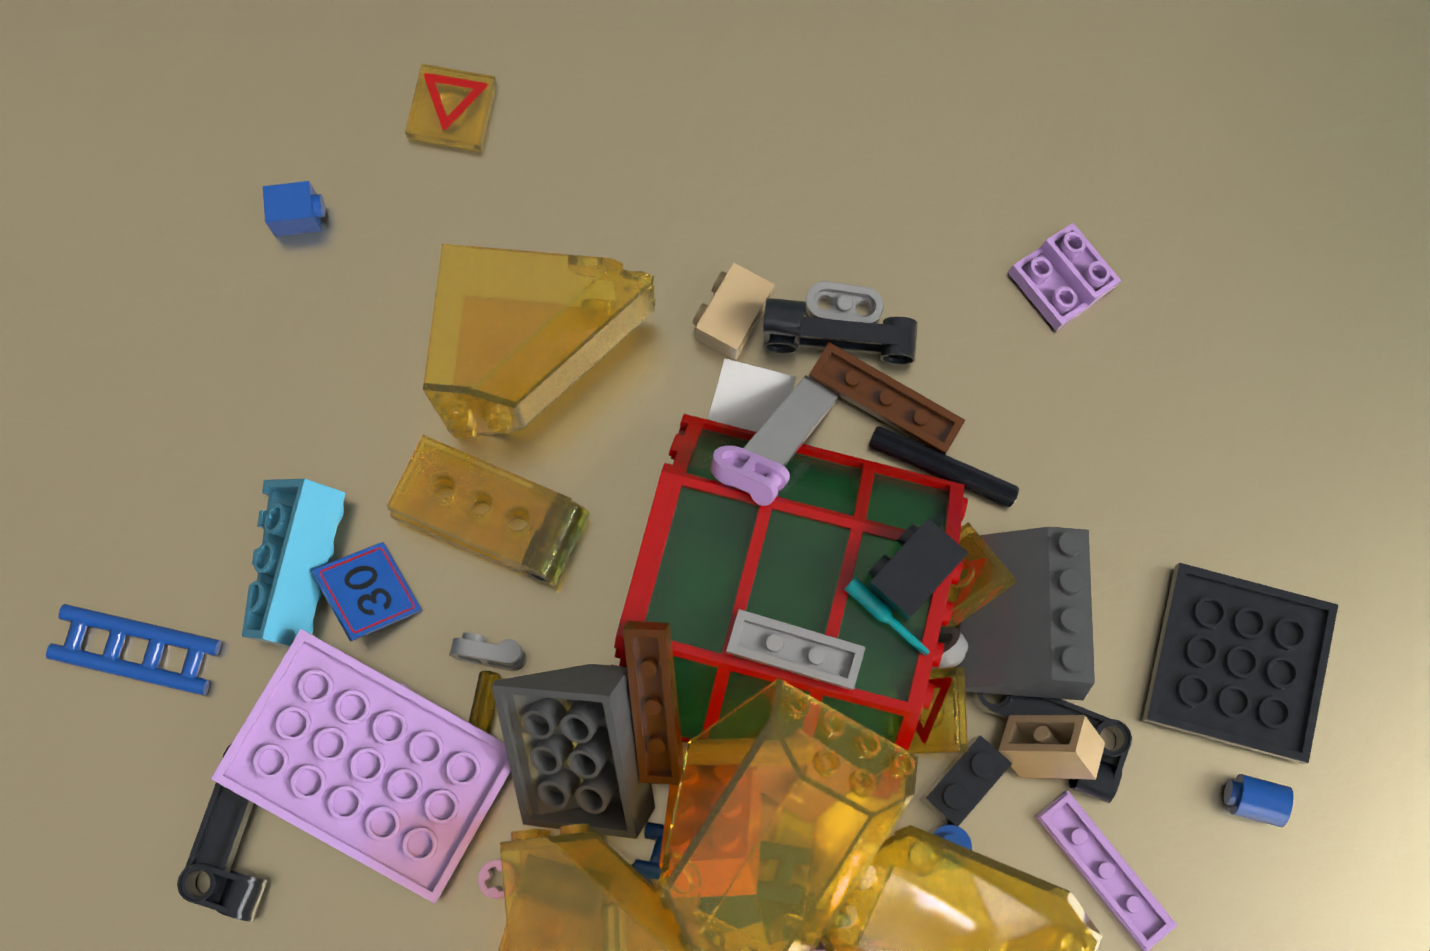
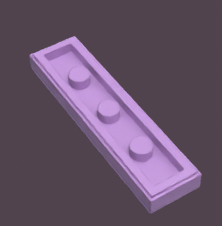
M1064 791L1034 816L1142 951L1150 950L1178 926L1069 791Z

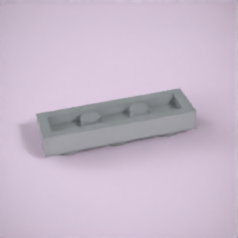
M739 609L726 653L853 691L866 647Z

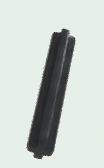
M881 426L875 428L869 445L872 448L945 480L965 485L964 488L1007 507H1011L1015 503L1019 494V487Z

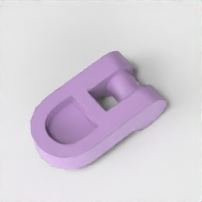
M727 445L719 447L714 451L710 469L715 478L722 484L750 493L754 502L762 506L771 504L777 497L778 491L783 489L790 479L789 471L782 464L737 446Z

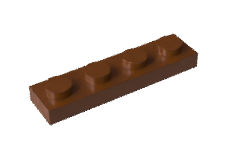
M828 342L809 373L810 379L921 444L945 455L965 422V419L830 342Z
M627 621L623 627L639 780L640 783L681 785L685 778L670 623Z

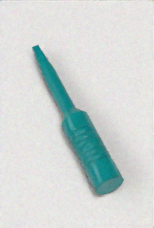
M855 577L844 590L872 614L874 618L879 622L888 623L924 656L930 652L893 617L891 609L860 580Z

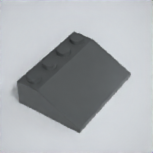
M1041 527L960 538V546L968 552L962 559L963 563L986 560L987 563L959 615V631L968 642L965 658L959 664V691L1083 701L1095 684L1089 530ZM973 570L961 572L959 597Z
M586 664L495 680L491 686L523 825L637 839L654 811L655 803L651 783H640L627 667Z

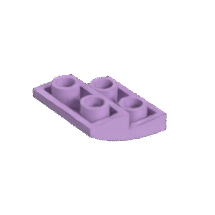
M1074 223L1048 238L1039 249L1014 264L1008 271V274L1055 331L1084 312L1122 281Z

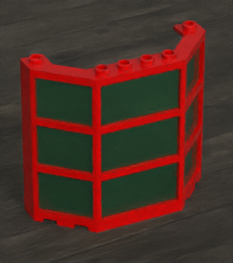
M683 414L679 433L675 435L669 450V456L674 460L673 465L664 463L618 626L614 648H616L614 657L620 659L619 666L627 667L623 627L627 621L669 622L682 743L785 740L797 729L799 733L809 740H813L863 774L862 779L848 790L846 794L884 804L891 803L893 796L899 798L904 781L902 769L922 709L929 710L935 685L928 683L931 668H938L942 659L944 643L938 642L941 625L946 627L949 625L954 602L947 600L951 585H958L963 561L953 569L906 623L892 612L893 617L930 651L926 656L909 644L888 623L879 622L844 589L855 577L867 587L873 580L868 574L869 570L884 554L892 559L902 547L896 541L913 522L920 527L929 518L960 545L961 521L964 519L968 504V498L964 497L965 485L802 444L785 465L790 474L788 483L783 489L778 491L777 497L771 504L762 506L754 502L750 493L722 484L714 477L710 469L712 457L717 448L727 445L744 448L757 432ZM738 610H744L866 647L854 690L850 691L727 654L726 650Z

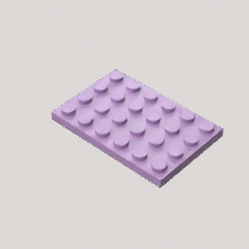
M300 629L211 779L436 904L511 770L503 741L307 631Z

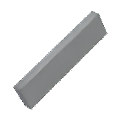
M805 375L747 443L744 449L785 466L832 408L838 395Z

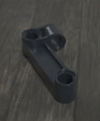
M766 298L763 347L767 351L789 354L797 352L799 346L825 348L828 342L842 350L879 353L880 359L890 364L904 365L915 361L918 323L914 319L895 316L885 318L883 324L811 318L804 317L806 301Z
M971 692L972 702L976 708L1008 720L1009 715H1085L1099 735H1101L1104 728L1113 731L1117 739L1116 746L1113 750H1108L1104 747L1096 780L1069 779L1068 783L1069 788L1106 803H1110L1113 800L1120 785L1122 769L1132 743L1131 731L1126 724L1120 720L1110 719L1062 699L1002 694L999 703L993 704L984 698L983 693Z
M231 744L226 748L225 752L223 753V757L225 756ZM216 782L185 869L182 870L178 877V892L188 902L216 910L218 913L231 918L253 922L267 880L244 875L230 868L254 803ZM202 871L206 872L210 878V887L204 894L199 893L195 886L196 877Z

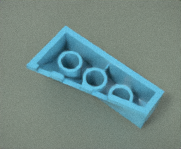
M307 479L264 480L262 493L269 495L267 511H259L257 527L263 528L264 533L262 545L253 552L252 565H254L255 571L258 572L257 581L252 582L248 588L242 637L283 648H290L300 629L310 634L313 633V618L317 603L321 599L323 592L315 580L312 570L328 564L333 556V541L337 526L344 514L343 503L346 493Z

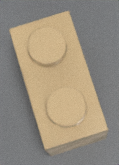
M733 262L728 273L721 271L715 280L711 290L715 295L709 305L703 303L693 319L692 324L696 325L695 339L736 361L765 312L766 298H773L775 284Z
M1009 715L998 751L1012 763L1011 767L1022 778L1096 780L1105 742L1085 715Z

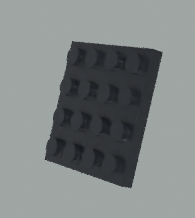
M1183 563L1176 564L1142 721L1297 763H1309L1338 604Z

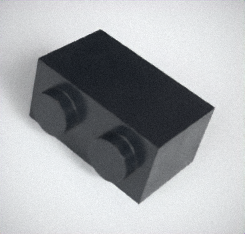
M929 518L920 527L913 522L896 541L902 546L892 559L884 554L868 572L873 580L867 588L882 600L904 623L911 618L968 554L964 548Z
M981 735L976 736L968 742L919 800L945 824L958 827L1012 763Z

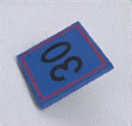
M384 542L312 570L315 580L350 642L422 610Z

